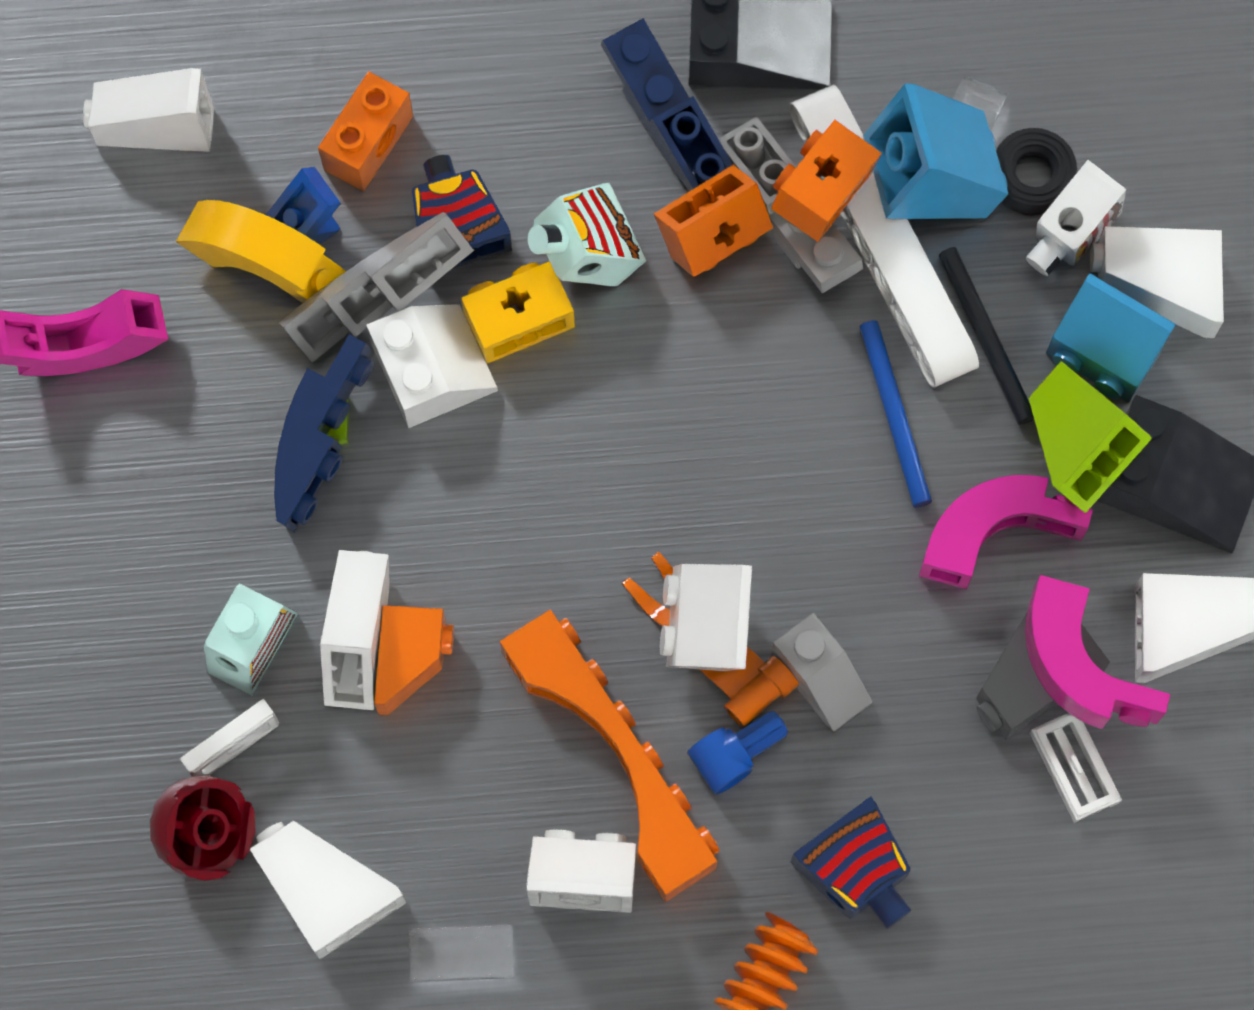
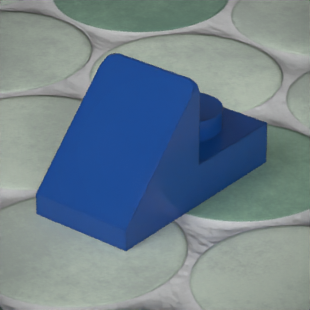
M315 166L302 168L266 215L297 230L320 245L340 230V226L332 214L340 206L341 202Z

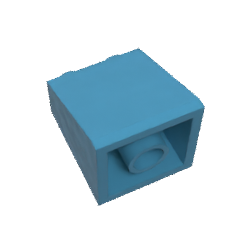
M904 84L863 135L866 142L882 152L873 173L886 219L987 218L1008 195L1007 179L1001 170L995 150L994 135L989 129L985 112L981 109L915 84Z

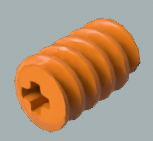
M765 912L766 918L774 927L762 925L756 927L755 935L763 945L749 943L744 948L745 953L752 960L753 964L741 961L736 962L734 970L743 981L726 980L723 984L724 989L733 999L718 997L715 998L714 1003L722 1010H769L770 1007L786 1010L788 1004L778 994L779 990L785 989L796 992L798 986L790 978V971L807 973L809 970L799 958V955L806 953L817 956L819 952L809 940V936L786 920L770 912Z

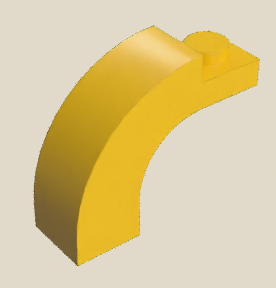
M198 201L176 240L178 244L213 268L234 267L248 271L280 287L301 303H304L323 287L346 272L345 269L323 255L326 250L324 247L304 234L260 212L224 201Z

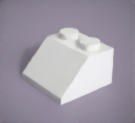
M460 304L410 306L366 325L371 345L408 428L498 391Z
M680 564L673 567L672 575H666L663 586L664 605H670L669 626L663 625L660 634V655L667 656L666 667L714 671L746 669L751 565Z
M546 830L545 837H533L527 879V894L530 906L632 913L636 843H626L625 835L614 833L596 834L595 841L575 839L574 832L566 830Z

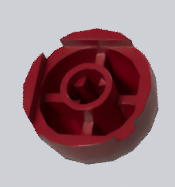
M208 775L182 778L168 787L154 804L150 817V838L158 857L175 872L203 881L223 878L231 871H227V869L233 866L237 859L244 860L250 852L256 833L255 811L251 802L245 801L243 794L239 791L242 789L233 782Z

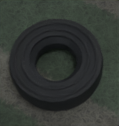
M1026 128L1018 130L1007 136L996 149L1001 170L1007 179L1008 195L1002 202L1011 209L1021 213H1045L1077 174L1076 158L1071 147L1059 135L1046 129ZM1025 156H1039L1050 165L1052 177L1042 186H1027L1016 175V163Z

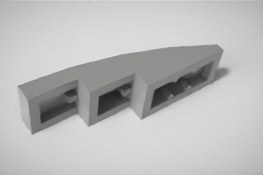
M442 212L360 261L311 296L278 323L312 363L349 332L354 337H357L367 328V324L379 319L392 307L397 312L401 311L474 250L448 215Z

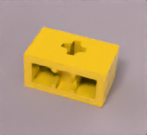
M550 261L541 265L538 263L526 264L515 270L512 277L498 283L493 281L480 283L468 291V295L461 297L463 313L486 364L575 328L574 310ZM517 303V306L520 309H524V311L516 314L515 310L509 308V306Z

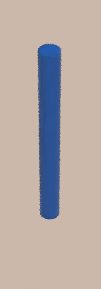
M877 320L865 322L860 325L861 334L913 507H922L930 504L932 499L881 329Z

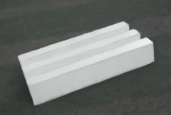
M263 698L186 753L180 760L192 776H210L278 727L279 721Z
M1067 713L1031 729L1029 733L1073 823L1079 822L1089 815L1099 813L1109 806L1112 807L1122 801L1083 721ZM1070 725L1104 794V797L1097 799L1063 731V727ZM1049 733H1052L1086 802V805L1082 807L1046 736Z

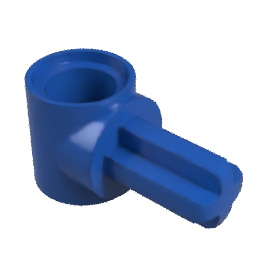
M770 711L737 733H734L731 729L726 730L724 727L715 730L695 743L687 751V754L714 795H719L746 778L753 771L752 768L754 766L751 759L785 738L788 730L781 717L776 712Z

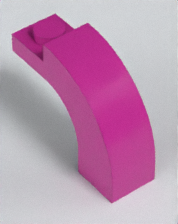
M121 289L92 307L61 315L42 316L0 310V364L17 366L19 375L24 376L67 375L107 367L142 355L168 340L160 298L156 294Z
M1009 475L985 481L963 493L943 513L932 532L922 561L919 577L967 589L973 575L979 548L995 533L1013 527H1027L1082 541L1089 528L1093 509H1089L1084 513L1064 495L1053 496V499L1044 497L1049 478L1034 475Z
M1040 575L1033 587L1028 605L1025 636L1030 662L1046 692L1058 705L1075 718L1100 729H1103L1110 720L1112 712L1119 713V720L1130 725L1147 727L1149 723L1157 724L1166 714L1170 694L1119 680L1106 674L1093 663L1084 648L1081 637V622L1090 589Z

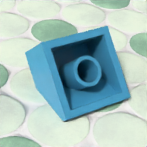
M1089 273L1055 331L1046 354L1053 357L1052 360L1056 365L1062 361L1075 373H1080L1095 382L1096 389L1105 396L1116 400L1121 398L1130 403L1158 359L1176 324Z

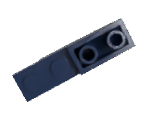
M644 18L602 40L601 47L624 85L623 93L666 161L689 191L733 165L694 96L689 98Z
M350 334L325 377L307 368L285 418L275 466L274 500L276 521L295 532L299 523L305 525L310 520L318 504V499L314 496L324 480L327 482L331 481L341 465L343 457L339 455V452L343 446L327 434L331 428L336 430L341 426L350 408V404L346 402L355 385L361 387L366 382L374 366V361L371 360L374 354L372 349L365 342Z

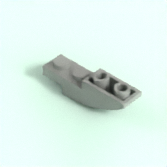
M758 117L719 138L733 165L757 182L773 225V229L770 230L771 234L798 270L802 267L822 293L863 270L862 258L834 223L821 240L817 242L771 209L778 193L773 188V184L789 163L795 168L796 166Z

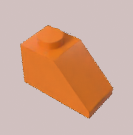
M383 605L374 705L379 715H389L442 670L443 654L452 655L454 625L446 624L443 609Z

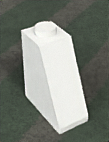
M199 68L94 82L92 100L86 99L84 102L83 124L85 128L90 129L97 146L210 152L214 106L202 70Z
M1105 226L1099 242L1092 243L1090 249V271L1098 272L1099 279L1176 325L1204 338H1215L1224 322L1222 230Z
M339 550L320 642L324 706L374 710L375 708L374 699L383 605H388L390 588L389 554Z
M1143 573L1135 585L1136 683L1149 682L1254 639V578Z
M295 821L286 826L282 822H278L268 827L256 837L258 844L250 848V851L319 959L325 957L407 903L396 885Z

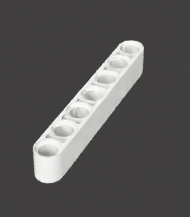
M835 85L826 87L789 104L791 118L803 144L806 143L816 129L824 133L834 119L864 140L863 133L840 90ZM872 173L840 215L925 379L931 387L935 388L979 368L978 356L968 333L908 219H886L874 173Z

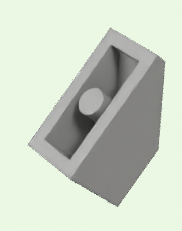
M814 612L773 643L771 656L777 657L792 672L799 683L797 690L833 734L873 703L846 652Z

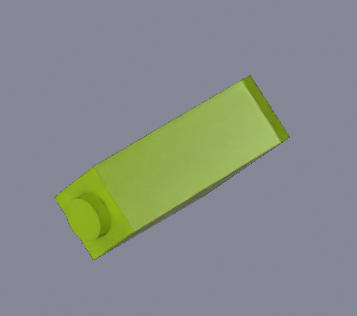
M1062 361L1028 398L1052 485L1084 513L1093 506L1152 439L1127 414Z

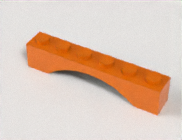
M550 609L500 640L503 656L528 694L552 701L578 715L601 735L617 755L630 780L638 808L639 841L637 860L664 902L666 903L715 871L718 861L714 855L720 852L718 845L705 826L696 829L687 816L686 812L692 808L686 796L676 783L668 787L658 770L664 767L661 759L648 741L640 745L630 730L636 726V723L621 700L614 704L603 689L604 686L609 684L607 678L593 658L585 662L577 650L576 646L581 643V640L568 619L564 618L558 621Z

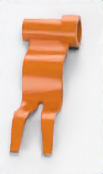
M658 551L651 559L665 580L666 575H672L673 568ZM628 577L622 585L638 605L656 623L661 626H669L670 609L658 603ZM747 647L746 669L732 671L699 669L730 699L723 707L741 728H745L778 697L784 699L799 686L792 672L777 657L771 656L764 662L749 647Z

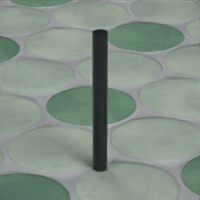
M950 247L942 251L938 256L1018 425L1034 420L1030 402L956 247Z

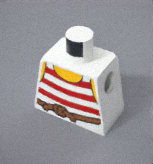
M1087 160L1038 221L1036 238L1039 242L1027 255V262L1044 276H1049L1062 259L1069 265L1075 266L1091 248L1092 243H1096L1101 237L1105 226H1111L1122 213L1127 189L1091 161ZM1072 227L1075 229V231L1069 232L1065 231L1062 228Z

